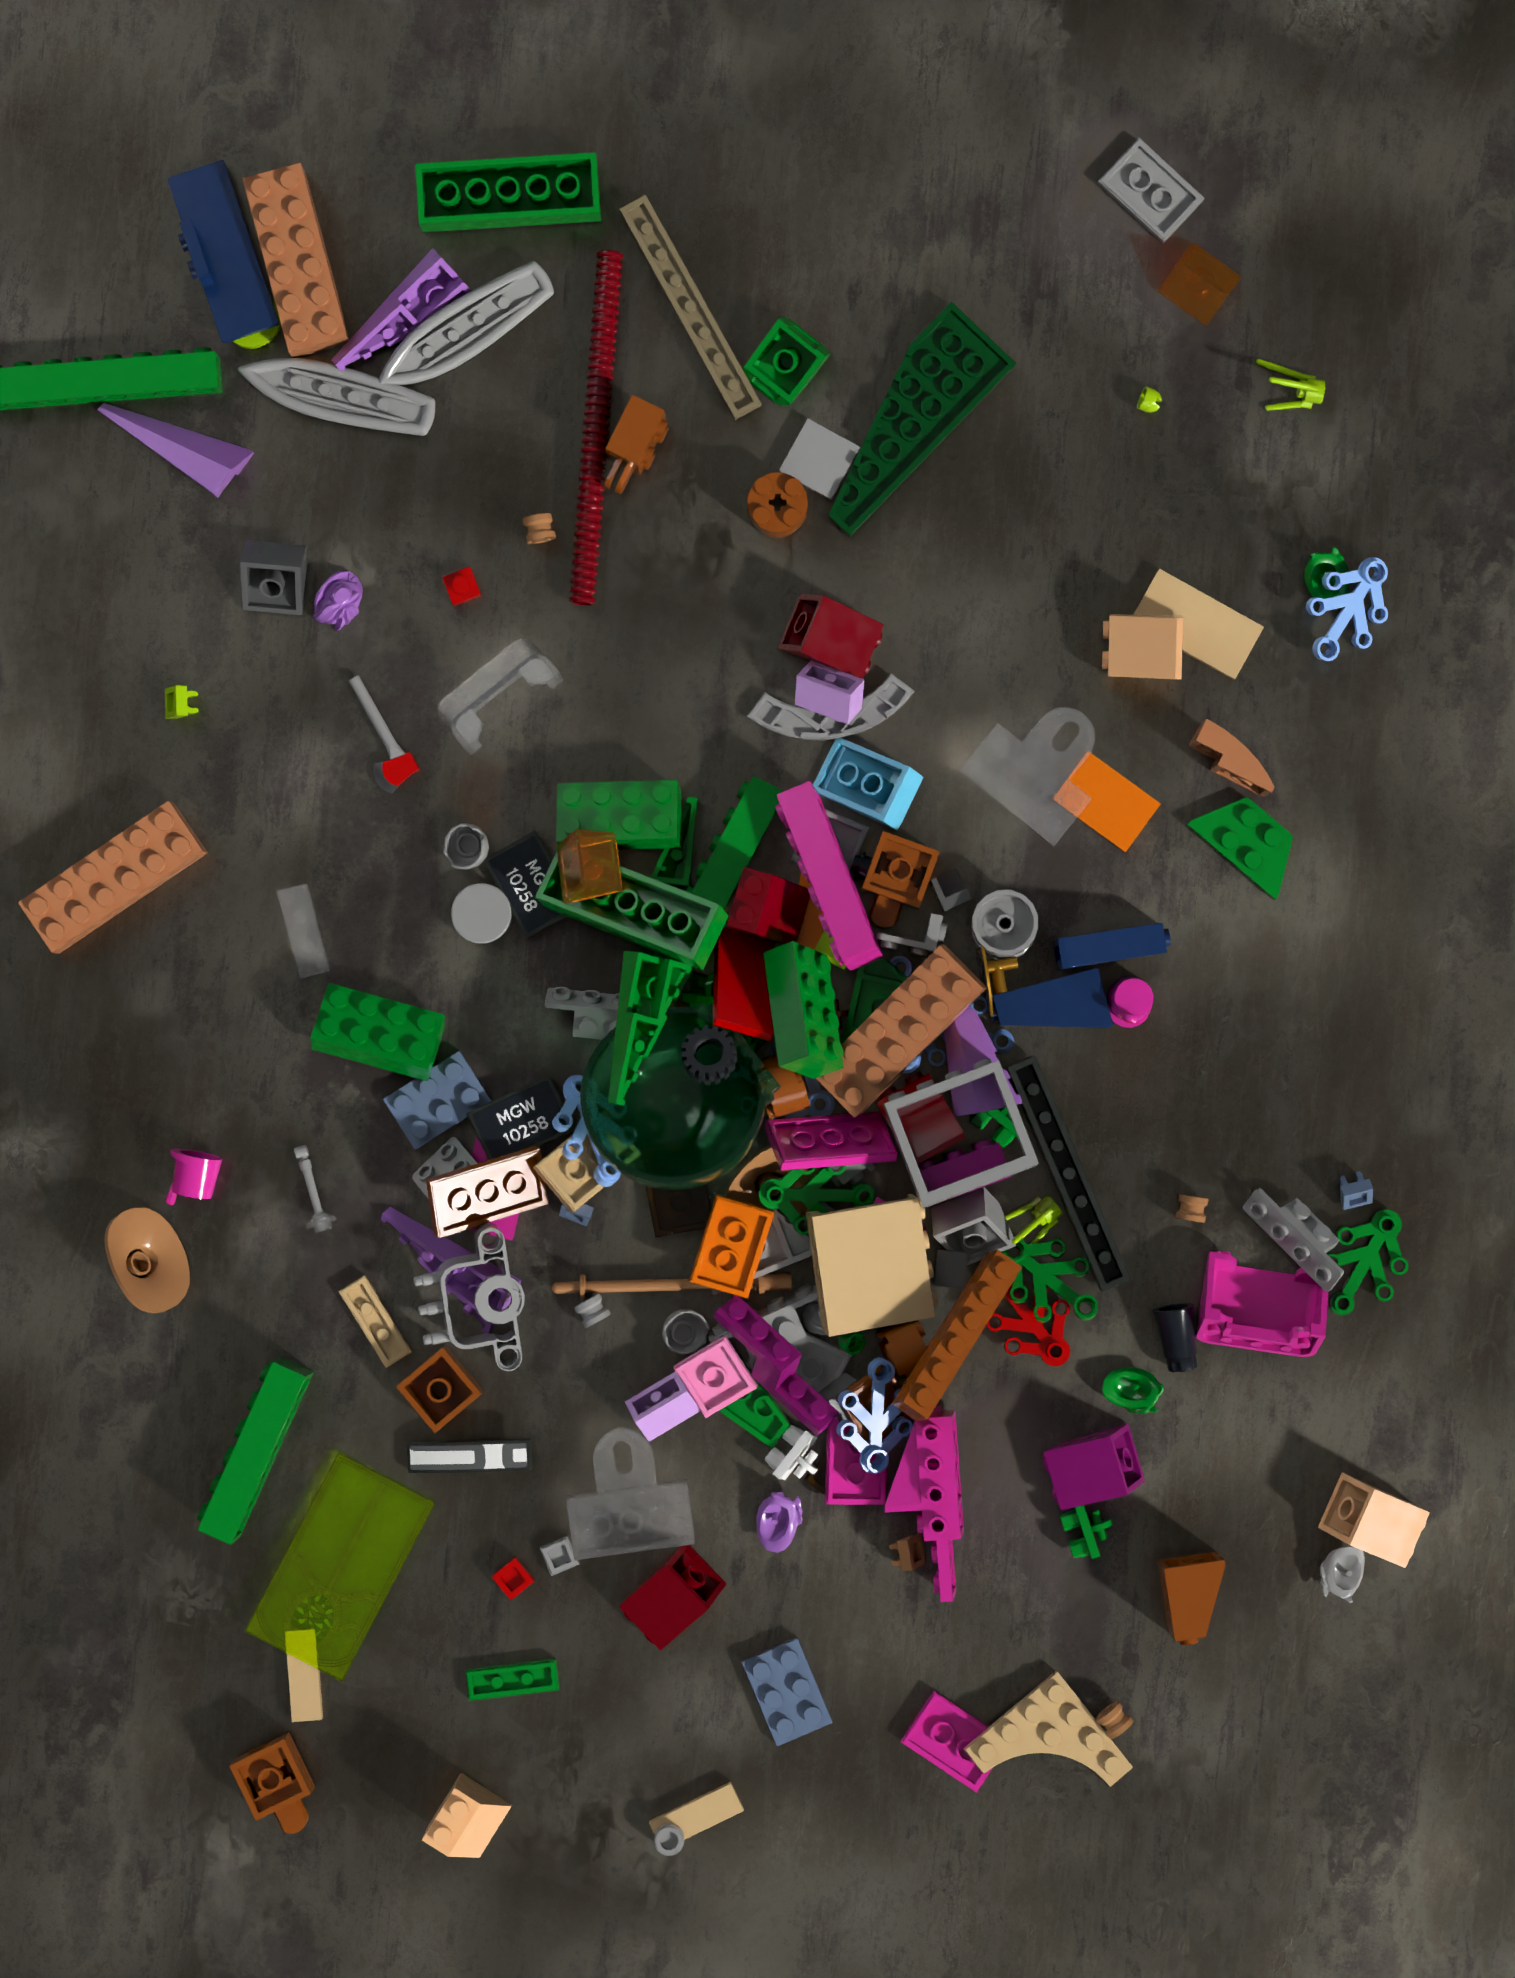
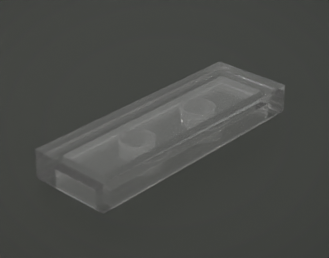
M303 884L277 891L300 979L329 972L330 967L308 885Z

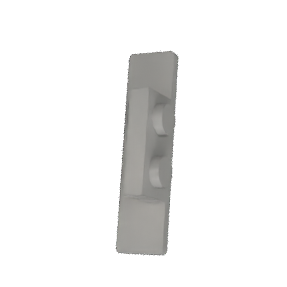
M566 987L547 989L546 1008L574 1011L573 1037L615 1040L619 993L606 994L599 993L596 990L577 991Z
M1261 1188L1256 1189L1243 1206L1244 1211L1324 1291L1329 1292L1343 1276L1344 1271L1326 1253L1333 1249L1340 1240L1298 1198L1280 1208Z
M810 1284L801 1286L794 1291V1295L785 1299L783 1297L775 1298L766 1304L767 1307L756 1313L789 1343L797 1341L807 1335L795 1309L818 1299L816 1285L812 1287ZM720 1323L711 1329L712 1332L708 1333L710 1343L724 1335L728 1339L734 1337ZM746 1348L751 1360L757 1359V1357Z

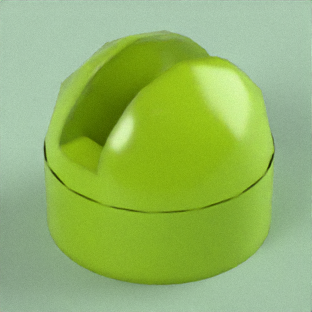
M1146 386L1139 397L1137 409L1149 413L1157 411L1160 406L1155 402H1162L1160 393Z

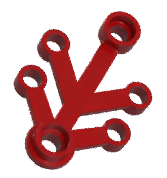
M1011 1285L1004 1296L1022 1319L1002 1317L998 1313H993L991 1318L994 1316L998 1317L1000 1324L998 1327L992 1328L988 1321L986 1327L991 1331L1005 1329L1033 1333L1040 1343L1022 1342L1019 1338L1009 1337L1004 1342L1005 1352L1010 1355H1018L1019 1353L1040 1355L1042 1360L1050 1366L1063 1365L1070 1356L1069 1344L1063 1339L1065 1317L1070 1312L1068 1302L1056 1300L1052 1303L1051 1309L1054 1317L1050 1335L1044 1328L1043 1323L1036 1321L1033 1316L1036 1306L1035 1295L1031 1311L1025 1302L1016 1304L1011 1301ZM1048 1286L1046 1287L1047 1293L1050 1291ZM1015 1290L1013 1292L1014 1297L1017 1299H1021L1020 1295ZM1058 1303H1063L1066 1308L1065 1312L1061 1315L1055 1311ZM1038 1309V1316L1044 1318L1045 1309ZM1012 1340L1018 1343V1349L1015 1352H1011L1008 1349V1343ZM1055 1345L1059 1346L1061 1350L1060 1355L1057 1357H1053L1050 1354V1349Z

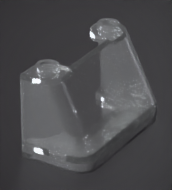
M523 638L512 642L439 703L438 715L470 755L482 747L479 736L484 724L475 713L519 677L522 676L530 687L545 684L551 689L563 681L558 669L532 641Z

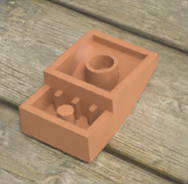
M1208 719L1198 726L1189 747L1215 760L1210 771L1261 797H1265L1273 792L1275 786L1266 770L1250 750L1236 737Z

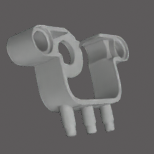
M489 1222L477 1226L474 1230L473 1238L476 1253L452 1257L445 1260L439 1266L437 1272L426 1273L413 1278L415 1286L438 1284L440 1301L419 1306L418 1312L421 1316L439 1313L443 1315L445 1330L424 1335L423 1343L425 1345L450 1341L461 1349H473L490 1345L491 1354L497 1366L504 1371H513L522 1362L517 1316L524 1307L525 1294L518 1281L510 1276L504 1235L495 1223ZM495 1232L496 1238L492 1243H482V1237L485 1233ZM500 1259L503 1273L489 1276L479 1284L475 1292L474 1303L478 1313L484 1320L493 1324L510 1322L511 1330L504 1335L486 1333L465 1338L454 1336L445 1286L447 1275L457 1268L486 1264L489 1260ZM497 1288H504L511 1294L510 1304L502 1310H495L488 1303L490 1293ZM503 1350H514V1354L510 1359H500V1354Z

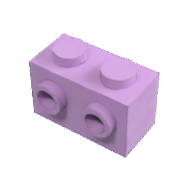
M811 660L797 675L795 705L830 717L838 722L849 724L862 709L864 679Z
M676 1371L625 1401L634 1422L649 1442L701 1411Z

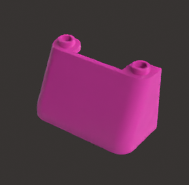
M1227 1251L1209 1252L1204 1274L1196 1338L1208 1344L1296 1357L1314 1356L1326 1337L1328 1292L1324 1291L1302 1268L1298 1269L1295 1274L1241 1267L1237 1266V1259Z

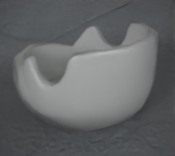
M461 823L451 828L445 837L443 853L454 868L472 869L479 866L488 855V839L484 832L475 824Z
M679 1309L671 1313L666 1319L662 1331L663 1341L671 1351L677 1354H693L706 1344L709 1325L702 1314L692 1309Z

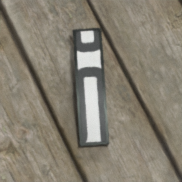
M532 1439L412 1441L407 1443L408 1473L497 1472L533 1469Z

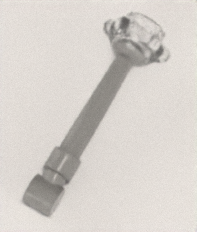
M306 1145L296 1147L294 1152L297 1160L299 1159L300 1161L298 1162L299 1167L303 1172L315 1212L311 1221L307 1223V1228L314 1227L315 1233L333 1228L331 1223L336 1220V1217L322 1212L311 1170L312 1164L310 1159H308V1148Z

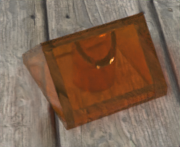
M1193 242L1179 259L1158 292L1207 326L1242 277Z
M575 829L556 845L564 904L623 891L615 833Z

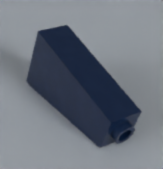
M1163 923L1053 940L1057 971L1167 953V947L1171 946L1169 929H1164Z
M1098 968L992 996L993 1016H991V1020H997L999 1026L1109 1028L1113 1026Z

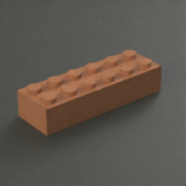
M297 163L242 178L288 352L291 357L301 358L344 346L350 338L307 176L302 164Z
M167 801L19 901L18 904L51 953L60 954L208 852L176 804Z
M940 945L841 1044L844 1068L816 1079L854 1118L860 1116L987 987L946 945Z

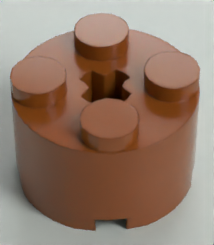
M781 472L766 474L758 478L750 489L747 500L748 516L755 528L765 536L771 538L787 537L798 530L805 521L808 507L806 491L801 482L789 474ZM778 499L781 500V504L786 506H781L780 511H774V506L769 504H774L775 500Z
M777 1054L752 1062L756 1077L759 1079L758 1086L763 1101L769 1100L764 1102L769 1120L810 1107L801 1074L779 1067Z
M919 1320L890 1325L875 1332V1337L882 1338L883 1340L878 1345L884 1359L891 1362L895 1373L898 1372L899 1376L902 1377L898 1380L902 1387L928 1347L922 1339L926 1334Z

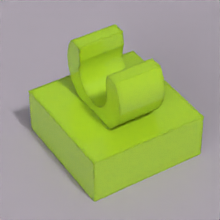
M181 685L165 688V719H178L199 712L198 708H191L187 703V699L197 697L198 692L187 691V686Z

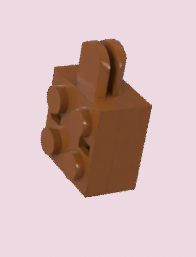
M634 395L631 396L605 448L608 460L614 462L606 478L604 487L611 489L622 467H624L625 469L615 489L616 493L622 494L633 472L641 475L643 469L649 470L656 455L654 453V446L656 442H663L669 429L665 410Z
M882 831L861 889L876 895L870 910V919L874 925L884 929L891 928L897 923L903 905L916 910L920 908L940 851ZM921 876H924L922 883H919Z
M288 1732L233 1760L229 1767L255 1821L274 1812L281 1829L285 1833L295 1834L300 1832L309 1819V1814L301 1799L310 1795L315 1785L290 1733Z

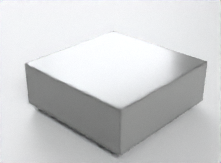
M568 1535L540 1547L551 1576L580 1564Z

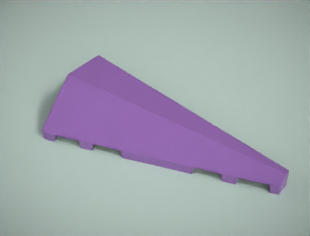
M432 248L331 361L340 371L346 369V365L360 358L365 360L371 357V353L385 345L390 347L404 340L424 320L472 290L441 255Z
M104 403L97 409L217 498L234 475H239L254 454L250 449Z
M969 1006L944 1031L949 1073L958 1069H962L963 1074L974 1070L973 1064L990 1058L992 1063L998 1061L995 1055L997 1050L976 1010ZM1003 1070L1016 1105L1021 1104V1096L1015 1093L1008 1080L1010 1078L1008 1071ZM993 1074L951 1089L954 1117L1005 1107Z
M389 1207L382 1213L381 1221L383 1223L389 1222L401 1234L399 1237L400 1242L403 1245L408 1243L420 1255L417 1260L428 1273L437 1272L439 1266L447 1259L474 1254L445 1237H436L433 1230L392 1207ZM490 1262L454 1269L445 1279L447 1294L452 1292L465 1305L462 1309L467 1316L473 1314L483 1325L481 1329L483 1334L491 1333L497 1324L484 1320L478 1313L474 1303L475 1292L485 1278L503 1273L501 1268ZM510 1274V1276L515 1278L519 1284L521 1283V1279ZM504 1288L493 1290L488 1297L489 1306L495 1310L505 1309L511 1302V1294Z

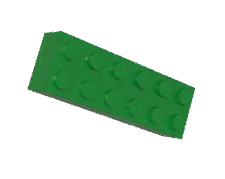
M596 152L415 164L418 219L422 232L601 221Z
M562 843L535 896L547 909L701 970H704L729 916L717 903Z
M283 1357L265 1365L259 1378L263 1382L262 1387L257 1392H253L247 1405V1409L251 1410L249 1416L240 1421L234 1436L238 1438L236 1445L233 1444L232 1448L229 1447L223 1458L222 1464L226 1466L224 1472H221L219 1476L216 1475L209 1490L213 1496L211 1500H208L207 1504H203L196 1520L201 1522L198 1531L229 1545H232L241 1536L314 1371Z

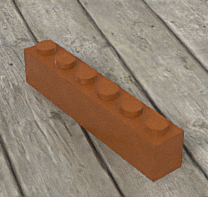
M994 1250L984 1255L892 1405L915 1421L927 1420L1022 1266L999 1250Z

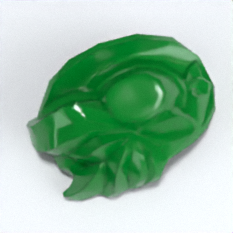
M1332 547L1331 553L1316 551L1310 554V560L1305 568L1304 579L1312 597L1325 599L1350 593L1349 584H1343L1338 590H1327L1322 585V578L1327 572L1344 573L1349 571L1344 557L1340 555L1336 547ZM1331 576L1329 579L1331 586H1334L1336 583L1334 576Z
M1120 1368L1111 1371L1103 1382L1102 1391L1109 1402L1126 1408L1129 1413L1146 1414L1148 1412L1155 1413L1159 1410L1154 1404L1158 1401V1397L1163 1394L1164 1385L1159 1383L1153 1374L1144 1369Z

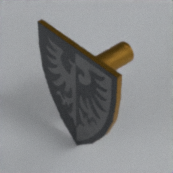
M982 946L975 948L981 982L987 987L984 991V996L991 1017L993 1016V1003L989 973H992L995 994L1007 992L1004 970L1018 968V960L1014 956L987 961L985 949Z

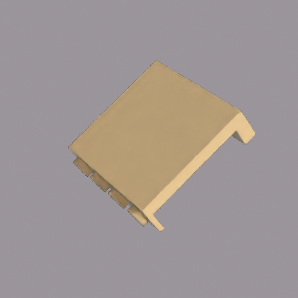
M907 1194L905 1199L820 1213L819 1211L806 1212L822 1331L830 1337L935 1317L934 1308H937L938 1301L935 1290H931L930 1278H933L934 1273L930 1260H927L926 1249L929 1248V1237L926 1230L923 1231L922 1219H925V1208L922 1209L916 1196Z

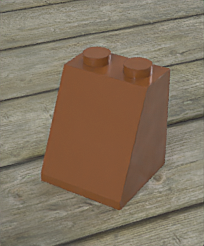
M1217 1551L1157 1560L1167 1630L1175 1642L1180 1641V1645L1198 1643V1638L1206 1637L1226 1566L1225 1560Z

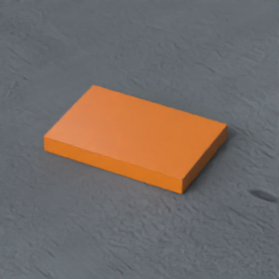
M1089 751L1086 752L1052 799V801L1124 853L1161 804Z
M716 1194L689 1281L748 1299L774 1216V1210Z

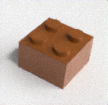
M447 1345L442 1347L396 1386L434 1433L484 1392L483 1388Z

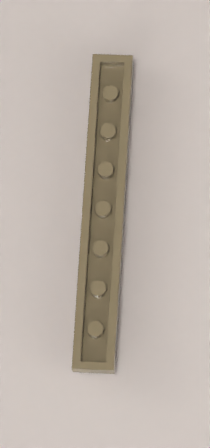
M644 195L620 208L623 219L734 419L737 420L761 406L759 398L647 196Z

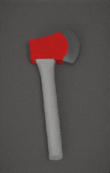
M358 675L350 679L349 683L386 747L390 758L388 761L374 763L373 776L381 789L388 793H393L408 777L420 770L411 752L405 753L397 744Z

